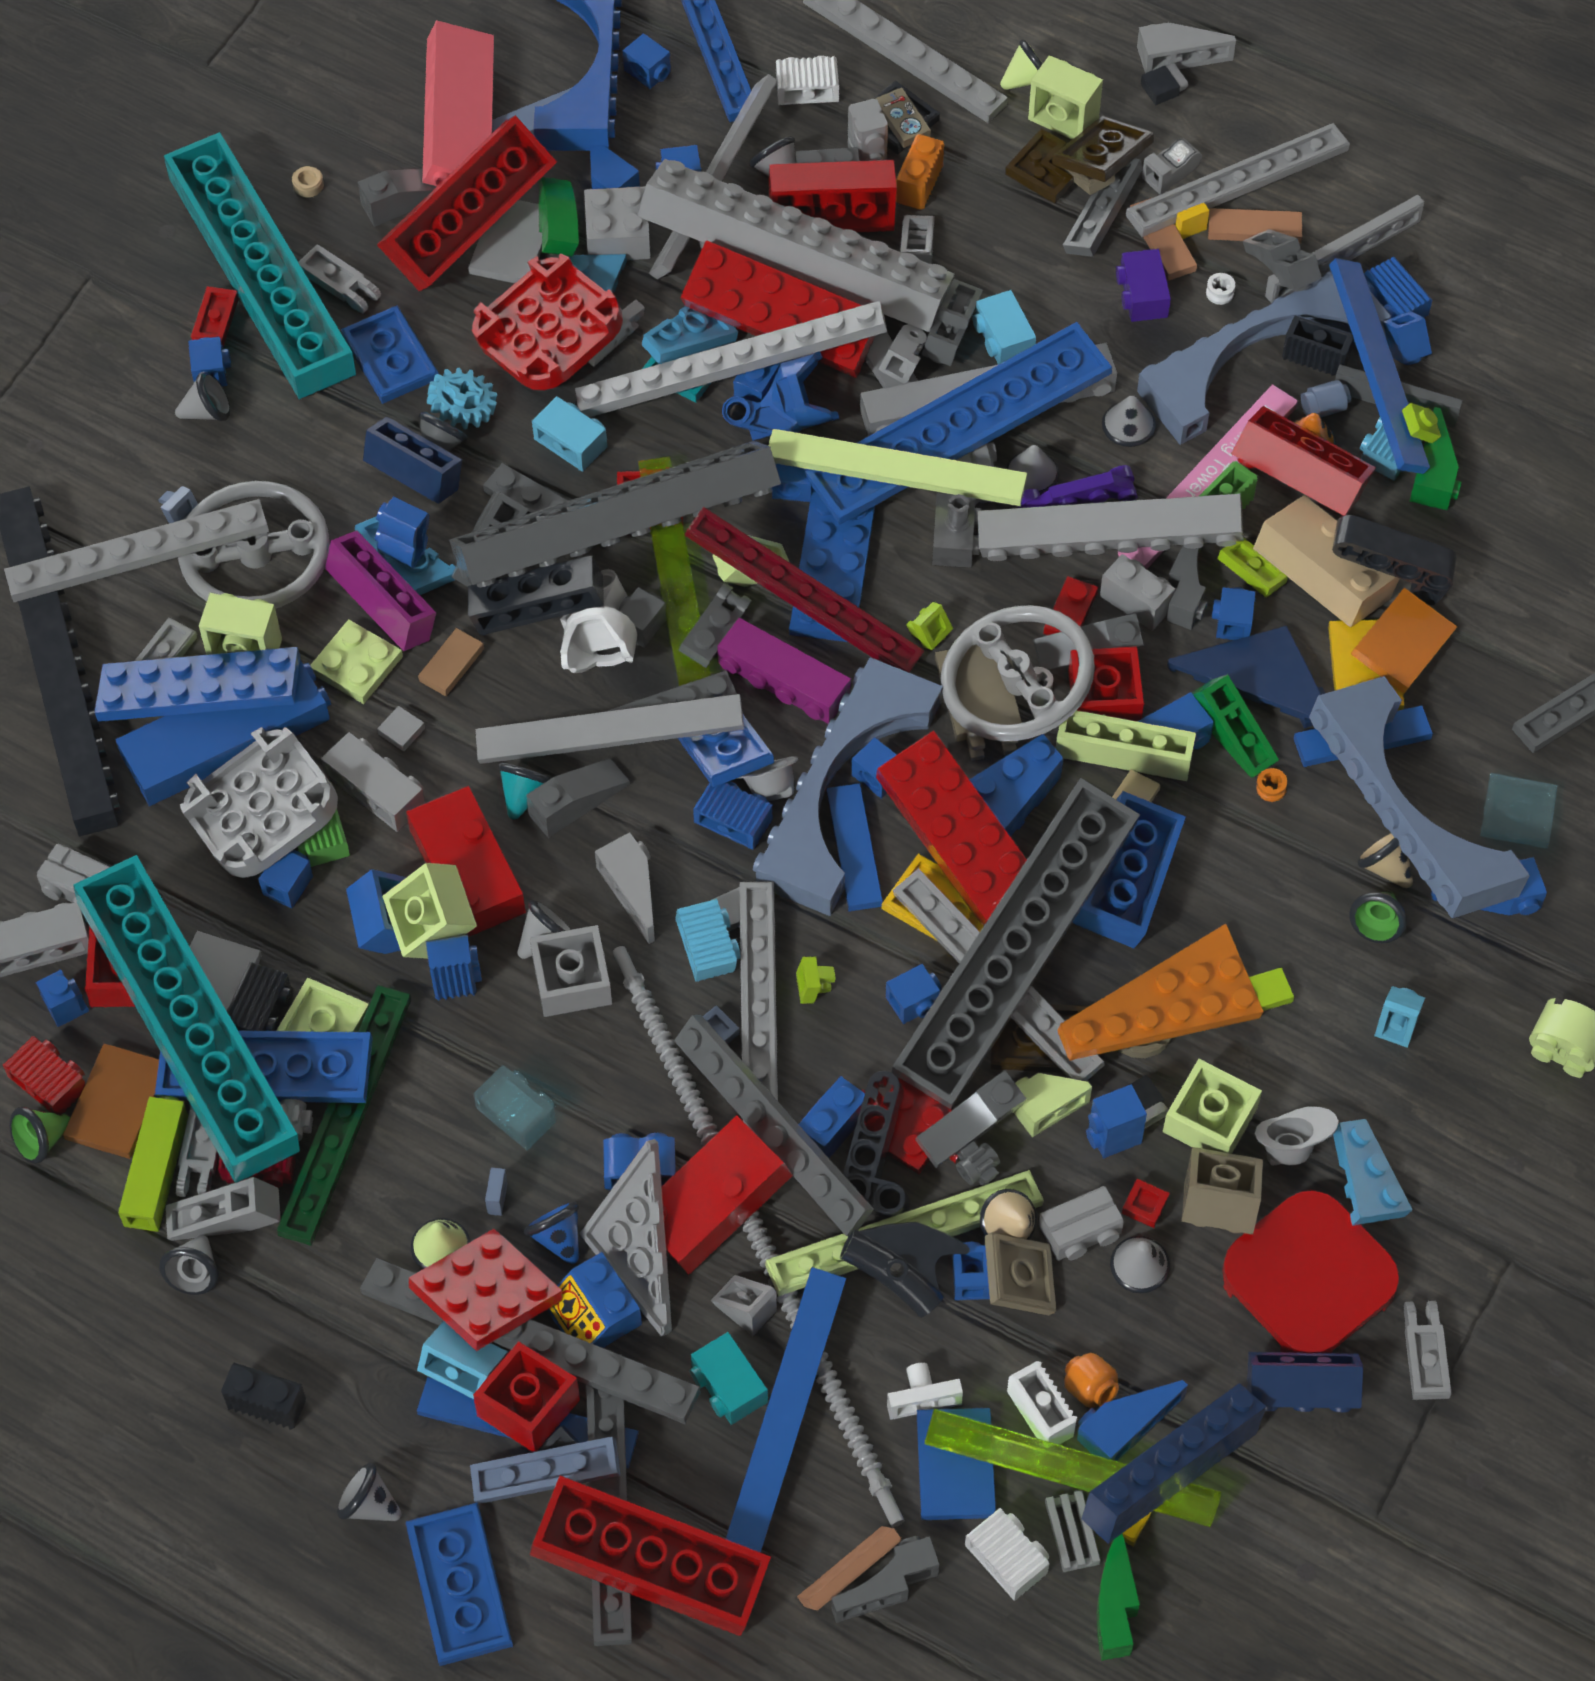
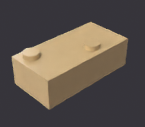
M1303 495L1264 521L1253 549L1351 628L1391 599L1400 578L1336 556L1332 548L1337 520Z

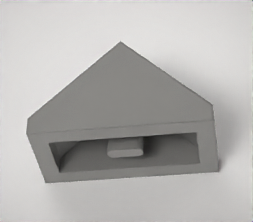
M734 1275L711 1299L717 1308L751 1336H754L777 1311L776 1291L773 1287Z

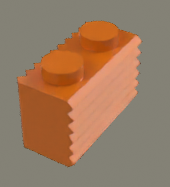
M921 134L915 136L896 179L897 203L919 210L925 209V204H927L929 195H931L933 186H935L937 177H939V172L943 168V141Z

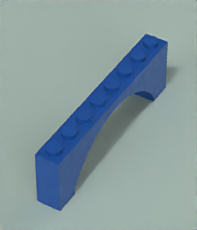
M556 0L570 8L587 23L598 41L599 48L594 63L579 83L556 100L544 106H535L534 136L546 150L590 151V146H605L609 149V138H615V119H610L611 116H616V97H612V94H617V75H613V72H618L619 68L618 53H614V50H619L620 47L619 32H615V29H620L621 14L620 10H616V7L622 6V0Z

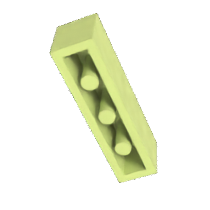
M1076 710L1071 717L1059 725L1056 749L1065 759L1129 771L1132 769L1140 773L1187 781L1196 733Z

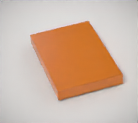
M1404 587L1354 648L1351 655L1379 676H1385L1391 685L1404 694L1453 634L1457 626Z

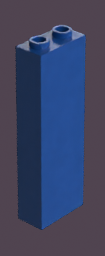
M300 660L295 705L168 715L115 740L121 758L150 807L189 788L190 786L187 782L195 774L201 780L205 779L256 740L251 733L261 727L265 732L277 729L283 730L286 727L297 736L330 720L327 707L331 705L325 689L323 687L318 689L313 682L316 681V676L308 662L303 664Z

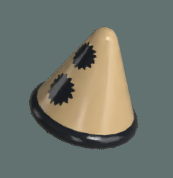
M1391 833L1369 847L1358 860L1360 868H1365L1403 888H1409L1413 884L1409 857L1402 852L1399 840L1394 838Z
M1002 1189L991 1194L984 1202L980 1212V1227L984 1237L994 1232L1029 1240L1037 1225L1036 1209L1027 1195L1015 1189Z

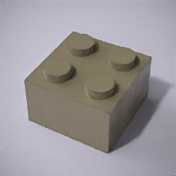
M1192 1147L1184 1184L1182 1222L1191 1223L1198 1227L1209 1226L1226 1229L1232 1233L1253 1234L1261 1202L1263 1159Z

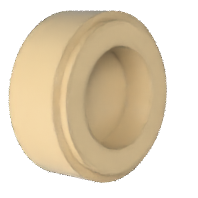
M310 166L302 167L296 170L292 176L293 189L299 196H316L324 187L322 173L317 168Z

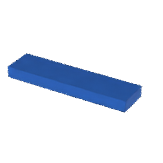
M1423 706L1399 710L1393 722L1385 724L1383 735L1384 750L1432 738L1433 733ZM1317 729L1295 733L1294 742L1303 767L1339 760L1331 752L1328 743Z
M860 783L827 788V799L840 868L845 873L844 889L848 911L882 907L883 901Z

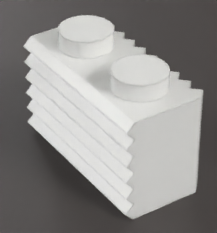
M817 56L813 59L810 57L807 59L804 57L802 59L789 57L776 61L778 105L839 102L837 58L835 56L831 58L828 56Z
M1036 1361L1009 1377L1007 1392L1043 1449L1049 1451L1074 1436L1077 1417L1072 1416L1073 1411L1068 1410V1404H1064L1065 1398H1061V1392H1057V1386H1054L1053 1380L1049 1379L1050 1374L1045 1373L1046 1368L1041 1367L1042 1362Z
M999 1508L966 1535L965 1546L1015 1601L1025 1591H1028L1030 1587L1034 1586L1036 1582L1040 1581L1042 1577L1046 1576L1050 1564L1048 1562L1049 1555L1039 1542H1030L1024 1536V1527L1014 1514L1009 1513L1006 1515Z

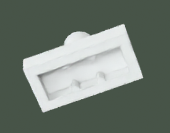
M916 1363L906 1369L911 1389L888 1393L887 1408L890 1420L916 1415L917 1410H936L962 1405L963 1391L960 1379L932 1384L928 1364Z

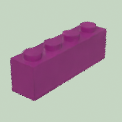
M357 530L331 540L325 569L403 651L429 641L436 612Z
M738 618L717 646L718 664L725 671L727 670L731 674L737 673L748 679L754 687L758 689L764 688L775 694L783 703L797 706L814 720L820 719L829 724L831 719H834L839 712V706L845 693H851V678L741 618Z

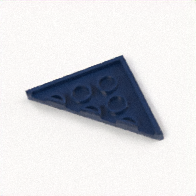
M1287 626L1170 658L1167 663L1170 671L1176 672V670L1194 676V680L1205 684L1212 679L1228 674L1241 697L1259 704L1264 702L1278 707L1280 712L1304 721L1305 718L1310 719L1309 716L1316 699L1321 695Z

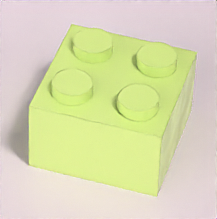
M1049 55L1031 79L1028 120L1073 140L1099 119L1103 79Z
M228 593L221 595L209 594L199 623L206 655L278 649L280 647L282 636L274 604L261 599L248 600L237 598Z
M425 863L382 896L403 957L428 958L426 941L463 936L477 926L456 865Z
M1198 1059L1166 1114L1163 1132L1191 1147L1232 1154L1258 1109L1262 1090Z

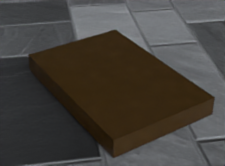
M1101 116L1053 155L1052 165L1106 182L1154 143V133Z
M1049 1004L1065 1021L1089 1007ZM1012 1018L991 1048V1069L1062 1072Z

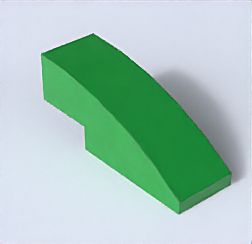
M548 177L539 179V232L542 233L543 253L557 255L561 253L572 257L579 244L576 201L571 182L568 180Z
M1123 1533L1115 1538L1111 1544L1099 1588L1097 1638L1101 1661L1130 1656L1133 1648V1640L1127 1618L1137 1616L1140 1604Z

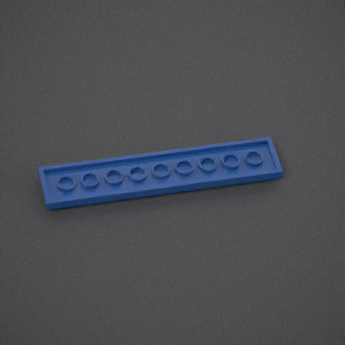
M1075 322L857 443L957 460L1112 374V366L1078 322ZM810 469L805 471L811 486L839 525L907 488V486Z

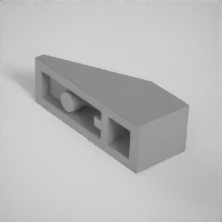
M1168 22L1139 27L1137 49L1144 71L1147 73L1172 63L1178 69L1232 61L1236 39L1233 35Z
M629 832L595 851L596 868L648 944L655 941L648 869L650 854L642 841L636 842Z
M254 1177L165 1205L167 1239L171 1241L196 1238L200 1235L213 1236L252 1231L281 1221L279 1189Z

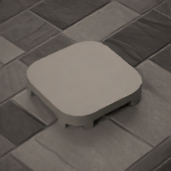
M262 727L251 733L256 740L205 779L201 780L195 774L187 782L190 788L184 798V803L180 804L181 810L215 859L232 876L250 877L268 869L322 829L332 819L337 809L338 796L333 785L295 735L286 727L283 730L277 729L266 732Z

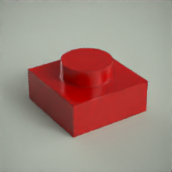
M1137 1179L1122 1208L1121 1214L1154 1228L1169 1199L1170 1193Z

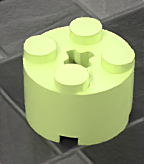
M1556 998L1547 1001L1529 1037L1530 1044L1533 1046L1531 1054L1542 1062L1548 1063L1553 1060L1563 1065V1070L1569 1075L1581 1078L1585 1072L1592 1071L1595 1067V1011L1572 1000L1564 999L1561 1005L1554 1004Z

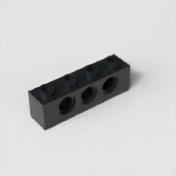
M592 555L530 570L525 574L515 577L506 576L498 578L496 583L489 586L477 587V584L468 586V617L480 636L576 613L588 608L604 606L603 574Z

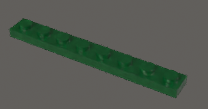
M377 985L358 1031L370 1032L373 1037L366 1103L328 1104L277 1228L279 1237L312 1246L410 1005V994Z

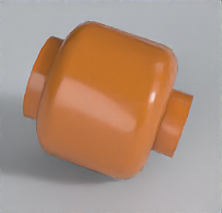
M1087 1353L1081 1357L1076 1356L1067 1364L1064 1379L1065 1388L1084 1406L1089 1408L1101 1407L1104 1403L1112 1401L1119 1390L1118 1373L1099 1355Z

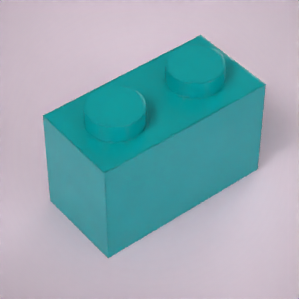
M729 1332L691 1354L692 1368L689 1372L696 1385L700 1389L705 1386L712 1396L709 1398V1402L718 1417L725 1416L732 1425L768 1403V1389Z

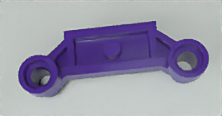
M1122 465L1106 473L1051 486L1042 495H1040L1038 489L1024 490L1021 506H1017V508L1103 503L1109 498H1116L1119 502L1135 501L1138 498L1133 485L1135 478L1131 467Z

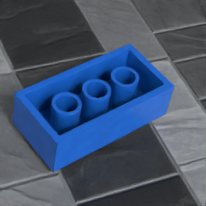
M1122 791L1116 800L1137 812L1140 816L1134 829L1073 921V924L1135 948L1147 932L1186 817Z

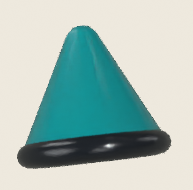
M500 763L498 768L501 772L507 814L510 819L516 820L528 809L526 795L550 780L551 777L508 763Z

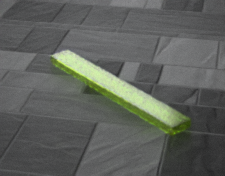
M670 457L638 461L640 477L672 467ZM682 521L663 527L662 523L650 527L662 599L666 605V621L678 686L711 676L709 665L705 668L679 651L681 644L700 619Z
M938 1409L933 1410L924 1443L1087 1492L1093 1490L1127 1465ZM1190 1483L1153 1511L1211 1527L1220 1502L1221 1492Z

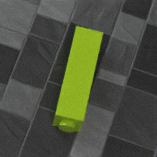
M163 1096L161 1098L149 1097L118 1212L124 1227L159 1232L189 1116L184 1102L176 1097Z

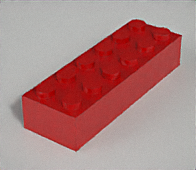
M515 115L503 122L400 221L377 246L416 289L421 291L429 287L541 179L557 161Z
M708 240L704 243L680 297L684 306L755 336L863 306ZM875 336L820 351L822 359L818 362L857 378Z
M933 730L878 767L876 778L979 923L984 927L1027 859Z
M560 1475L530 1555L738 1636L742 1635L771 1559L770 1556Z

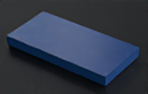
M478 1503L406 1521L439 1666L513 1647Z

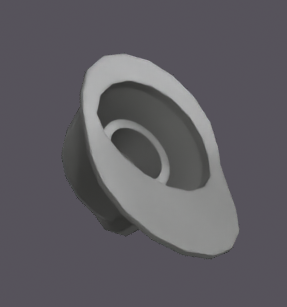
M792 756L774 760L773 764L738 778L745 780L751 793L760 794L768 801L790 797L794 793L792 764L798 758Z
M1304 1107L1261 1122L1256 1127L1255 1135L1257 1140L1265 1146L1267 1160L1270 1165H1297L1305 1162L1310 1157L1315 1144L1328 1139L1336 1132L1339 1121L1336 1114L1329 1109Z

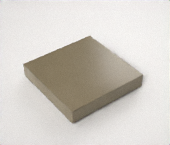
M994 1232L986 1235L985 1247L990 1304L1048 1316L1055 1313L1056 1301L1050 1244Z

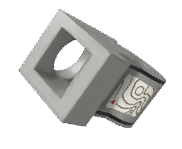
M1180 138L1158 155L1153 152L1144 158L1142 179L1161 195L1194 171L1202 159V154L1186 139ZM1155 173L1159 176V180L1154 178Z
M910 324L904 325L878 370L906 384L921 359L918 355L927 339L925 332Z

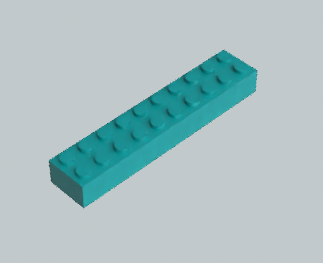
M216 133L164 155L169 180L232 287L238 292L242 304L298 399L356 375L353 353L221 133Z
M135 855L73 884L79 908L234 1182H240L299 1152L297 1132L138 856Z

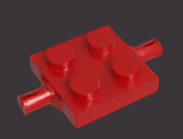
M898 1078L902 1084L904 1095L888 1156L920 1174L930 1159L915 1139L952 1110ZM882 1100L881 1107L885 1108L886 1110H889V1108L885 1106ZM882 1116L873 1117L868 1123V1129L873 1132L881 1130L885 1124V1118ZM956 1154L949 1160L957 1164L960 1158Z

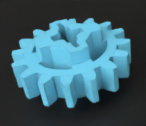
M457 368L456 373L452 374L451 371L445 369L443 376L436 374L434 381H430L427 404L432 405L431 413H440L439 419L442 421L446 419L451 420L450 425L453 427L457 423H461L462 427L467 429L468 423H472L477 428L480 426L481 420L487 423L490 415L494 414L497 393L492 392V383H483L485 376L474 377L473 370H469L467 374H464L460 368Z

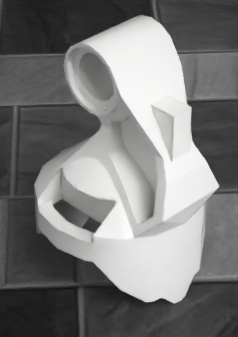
M613 570L601 571L603 574L604 606L588 608L564 615L560 619L564 628L560 651L563 669H569L572 673H582L595 666H614L625 661L633 662L637 632L635 625L628 616L619 611L620 604L627 597V594ZM620 647L621 650L611 655L597 654L599 650Z

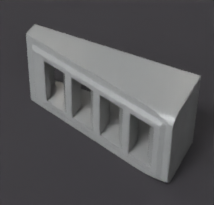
M904 216L901 253H911L919 260L932 264L935 216ZM909 229H921V230H927V231H916V230H909Z

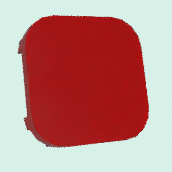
M561 253L559 258L551 257L539 260L538 256L527 262L530 267L529 272L488 307L480 302L474 309L476 316L472 325L473 330L471 331L479 347L516 380L532 390H547L565 382L616 337L623 323L622 311L611 290L605 291L574 267L569 257Z
M1303 1191L1289 1197L1255 1224L1253 1234L1244 1233L1235 1240L1227 1250L1222 1269L1223 1287L1229 1297L1235 1296L1278 1341L1281 1345L1280 1351L1282 1353H1332L1336 1347L1381 1310L1384 1312L1393 1301L1399 1281L1397 1265L1389 1253L1361 1224L1352 1226L1350 1213L1337 1200L1328 1194L1318 1191Z

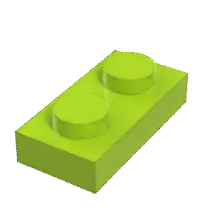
M1244 537V541H1236L1235 545L1226 546L1221 549L1217 559L1264 597H1268L1287 583L1289 577L1253 549L1254 545Z

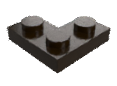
M1041 128L1005 168V175L1055 204L1073 185L1072 175L1052 165L1053 155L1063 148L1066 142Z

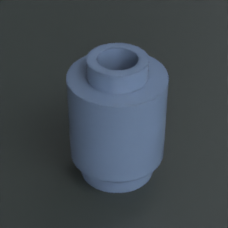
M1339 380L1310 387L1307 389V392L1301 394V404L1306 416L1311 413H1317L1320 417H1325L1347 410L1348 403L1351 402L1349 388L1346 384L1342 385Z

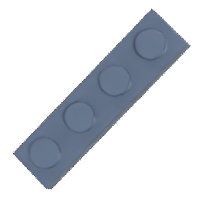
M614 1437L470 1465L474 1501L478 1504L552 1490L556 1486L559 1475L581 1484L621 1476L617 1443Z

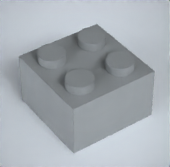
M645 187L584 190L588 255L626 254L627 260L650 259L648 220L637 216Z
M598 925L530 937L532 958L544 1017L612 1005L610 982Z

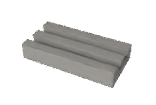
M1082 1490L1074 1492L1073 1495L1062 1494L1059 1498H1053V1496L1046 1498L1045 1504L1063 1572L1099 1565L1100 1558L1093 1531L1081 1519L1086 1505ZM1072 1504H1076L1090 1558L1084 1559L1071 1509ZM1057 1507L1063 1508L1076 1561L1070 1562L1056 1510Z

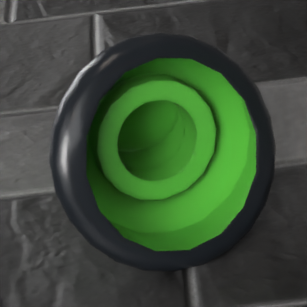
M1391 891L1372 892L1361 895L1353 902L1349 911L1352 927L1361 937L1368 941L1381 944L1390 943L1401 937L1406 930L1407 916L1405 910Z
M26 1107L15 1109L10 1117L9 1128L12 1141L19 1154L31 1163H41L44 1161L48 1152L64 1134L70 1117L66 1114L32 1110Z

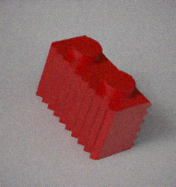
M32 1036L3 1064L7 1076L49 1112L62 1114L72 1103L76 1102L77 1098H80L85 1086L83 1080L85 1073L72 1060L66 1063L58 1057L60 1052L51 1042L44 1040L41 1043L35 1036Z

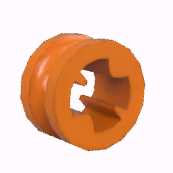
M1269 768L1259 774L1256 790L1262 799L1275 802L1285 796L1287 777L1282 771ZM1271 780L1273 784L1278 783L1277 789L1273 790L1271 786L1266 787V781Z

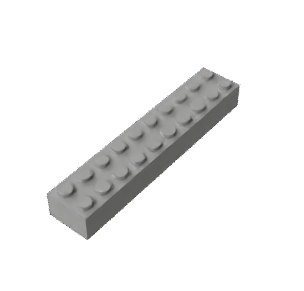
M664 159L647 182L637 215L703 243L708 240L860 305L880 301L885 315L930 332L936 320L939 309L955 275L941 265L926 263L911 253H901L889 248L883 242L868 240L853 230H843L831 225L825 219L810 217L801 213L795 207H785L772 202L767 196L752 194L743 190L737 184H727L714 179L709 173L694 171L675 160L669 161Z

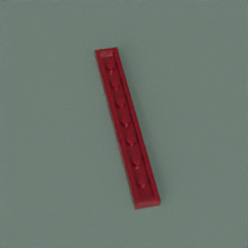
M704 506L686 530V537L872 658L910 673L924 652L922 648Z

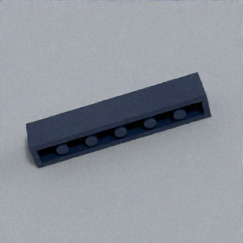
M1240 1383L1091 1490L1081 1519L1109 1544L1256 1435L1266 1406Z

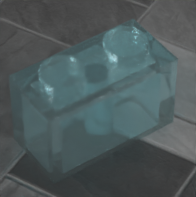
M504 1065L473 1093L476 1109L525 1150H528L556 1122L553 1101L541 1091L537 1094L529 1087V1082L520 1072L516 1070L511 1072Z

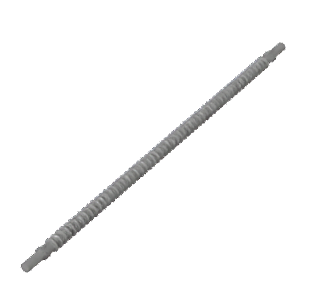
M619 946L613 950V955L625 978L623 984L633 994L632 1002L637 1004L636 1011L641 1012L640 1019L645 1020L644 1027L649 1029L648 1035L653 1037L652 1044L657 1045L656 1052L661 1053L660 1060L665 1062L664 1069L670 1070L668 1077L673 1079L672 1085L678 1087L676 1094L682 1095L680 1102L686 1104L684 1110L690 1112L688 1118L694 1121L692 1124L693 1128L699 1129L697 1136L702 1138L701 1145L705 1146L719 1133L715 1132L717 1126L711 1124L713 1118L707 1115L708 1108L702 1107L704 1099L699 1098V1090H694L696 1083L690 1081L692 1075L686 1073L688 1066L683 1064L684 1058L678 1056L680 1050L674 1048L676 1043L670 1039L672 1037L671 1032L666 1031L668 1028L667 1024L662 1023L664 1020L663 1016L658 1015L660 1010L657 1006H654L656 1003L655 999L650 998L652 995L651 991L645 989V979L642 973H637L626 948ZM755 1211L743 1223L745 1224L743 1231L749 1232L747 1240L753 1241L751 1248L758 1250L755 1256L758 1259H762L760 1266L766 1268V1260L779 1256V1254H774L776 1246L770 1245L772 1238L765 1236L767 1228L761 1227L763 1220L757 1218L759 1212ZM766 1268L764 1271V1275L770 1276ZM770 1278V1279L768 1280V1283H769L770 1285H773V1282H772V1280H771V1278ZM797 1290L777 1297V1302L783 1303L781 1310L788 1312L786 1320L792 1321L790 1324L791 1329L801 1302L800 1298H796ZM823 1352L816 1374L818 1375L816 1382L823 1384L821 1392L827 1393L825 1401L832 1403L830 1411L836 1412L834 1419L841 1421L839 1429L845 1430L843 1438L850 1440L848 1442L849 1448H854L852 1456L859 1458L857 1466L863 1467L861 1475L867 1476L871 1495L877 1496L891 1527H896L905 1520L890 1491L892 1487L891 1482L881 1473L882 1463L875 1461L878 1455L871 1453L873 1445L866 1443L869 1437L866 1434H862L864 1427L857 1424L859 1417L853 1416L855 1408L848 1406L851 1400L844 1398L846 1390L839 1388L842 1382L839 1379H835L837 1371L831 1370L833 1363L826 1361L828 1353Z

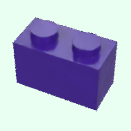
M1159 249L1122 253L1121 266H1116V279L1118 285H1123L1124 291L1121 294L1122 306L1124 310H1129L1131 322L1168 318L1171 298Z

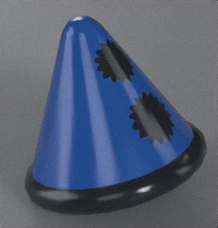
M570 1202L541 1216L525 1227L524 1234L535 1239L567 1263L575 1264L579 1259L578 1203Z

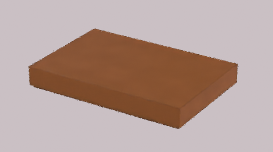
M103 1044L64 1131L63 1136L65 1140L131 1159L136 1148L149 1097H156L155 1088L159 1059Z

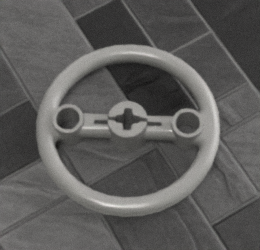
M269 481L241 482L215 491L192 509L186 519L213 512L225 504L242 498L270 497L291 504L301 511L308 521L296 520L289 525L288 530L268 534L263 533L178 557L181 572L193 591L205 601L208 600L210 593L220 595L225 593L211 586L198 573V571L203 573L212 572L218 568L220 562L240 559L246 567L260 568L269 563L272 553L292 550L298 555H308L314 551L305 571L285 588L262 596L236 597L248 600L261 599L274 604L276 609L293 602L305 594L322 574L326 566L330 547L328 528L319 508L300 491L287 485Z
M1034 605L1003 608L975 621L954 641L942 665L940 679L941 686H943V698L953 718L973 734L998 741H1018L1033 738L1056 728L1071 717L1081 706L1093 682L1095 669L1094 654L1089 640L1081 627L1063 613L1047 607ZM1017 622L1044 623L1055 627L1071 639L1078 653L1079 669L1074 686L1063 701L1056 700L1052 690L1042 687L1037 682V676L1028 654L1021 650H1012L1006 643L1000 627ZM972 645H978L985 657L994 659L998 664L997 668L1006 690L1013 695H1023L1030 706L1035 718L1034 720L1008 725L990 723L976 717L964 707L957 693L956 678L960 663Z

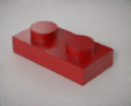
M206 287L191 334L192 340L204 337H220L222 348L224 347L239 300L236 290Z
M1067 576L1053 610L1063 613L1082 627L1097 596L1098 587ZM1045 624L1043 634L1051 635L1061 632L1055 627Z

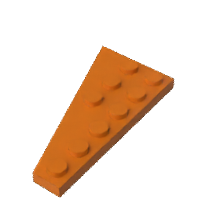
M1224 924L1060 1024L1057 1031L1068 1059L1071 1061L1259 1019L1264 1011L1228 927Z

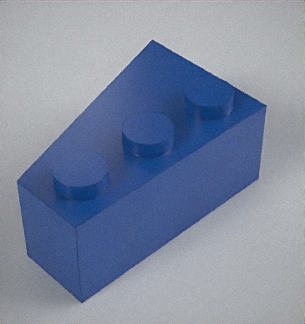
M1042 734L969 780L1011 837L1025 823V818L1034 807H1038L1061 778L1063 757L1045 735Z

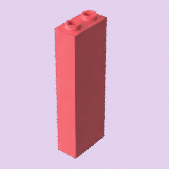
M436 20L427 38L422 183L437 187L492 134L494 35Z

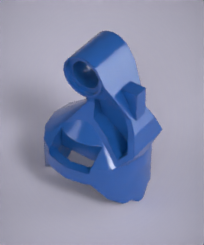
M821 352L782 362L768 393L761 402H754L738 396L727 399L722 408L724 419L732 426L750 430L752 441L770 437L773 429L798 433L803 429L839 419L837 411L830 412L829 409L811 405L803 383L817 366L818 361L822 359ZM736 404H743L746 408L745 416L741 420H733L730 415L732 407Z

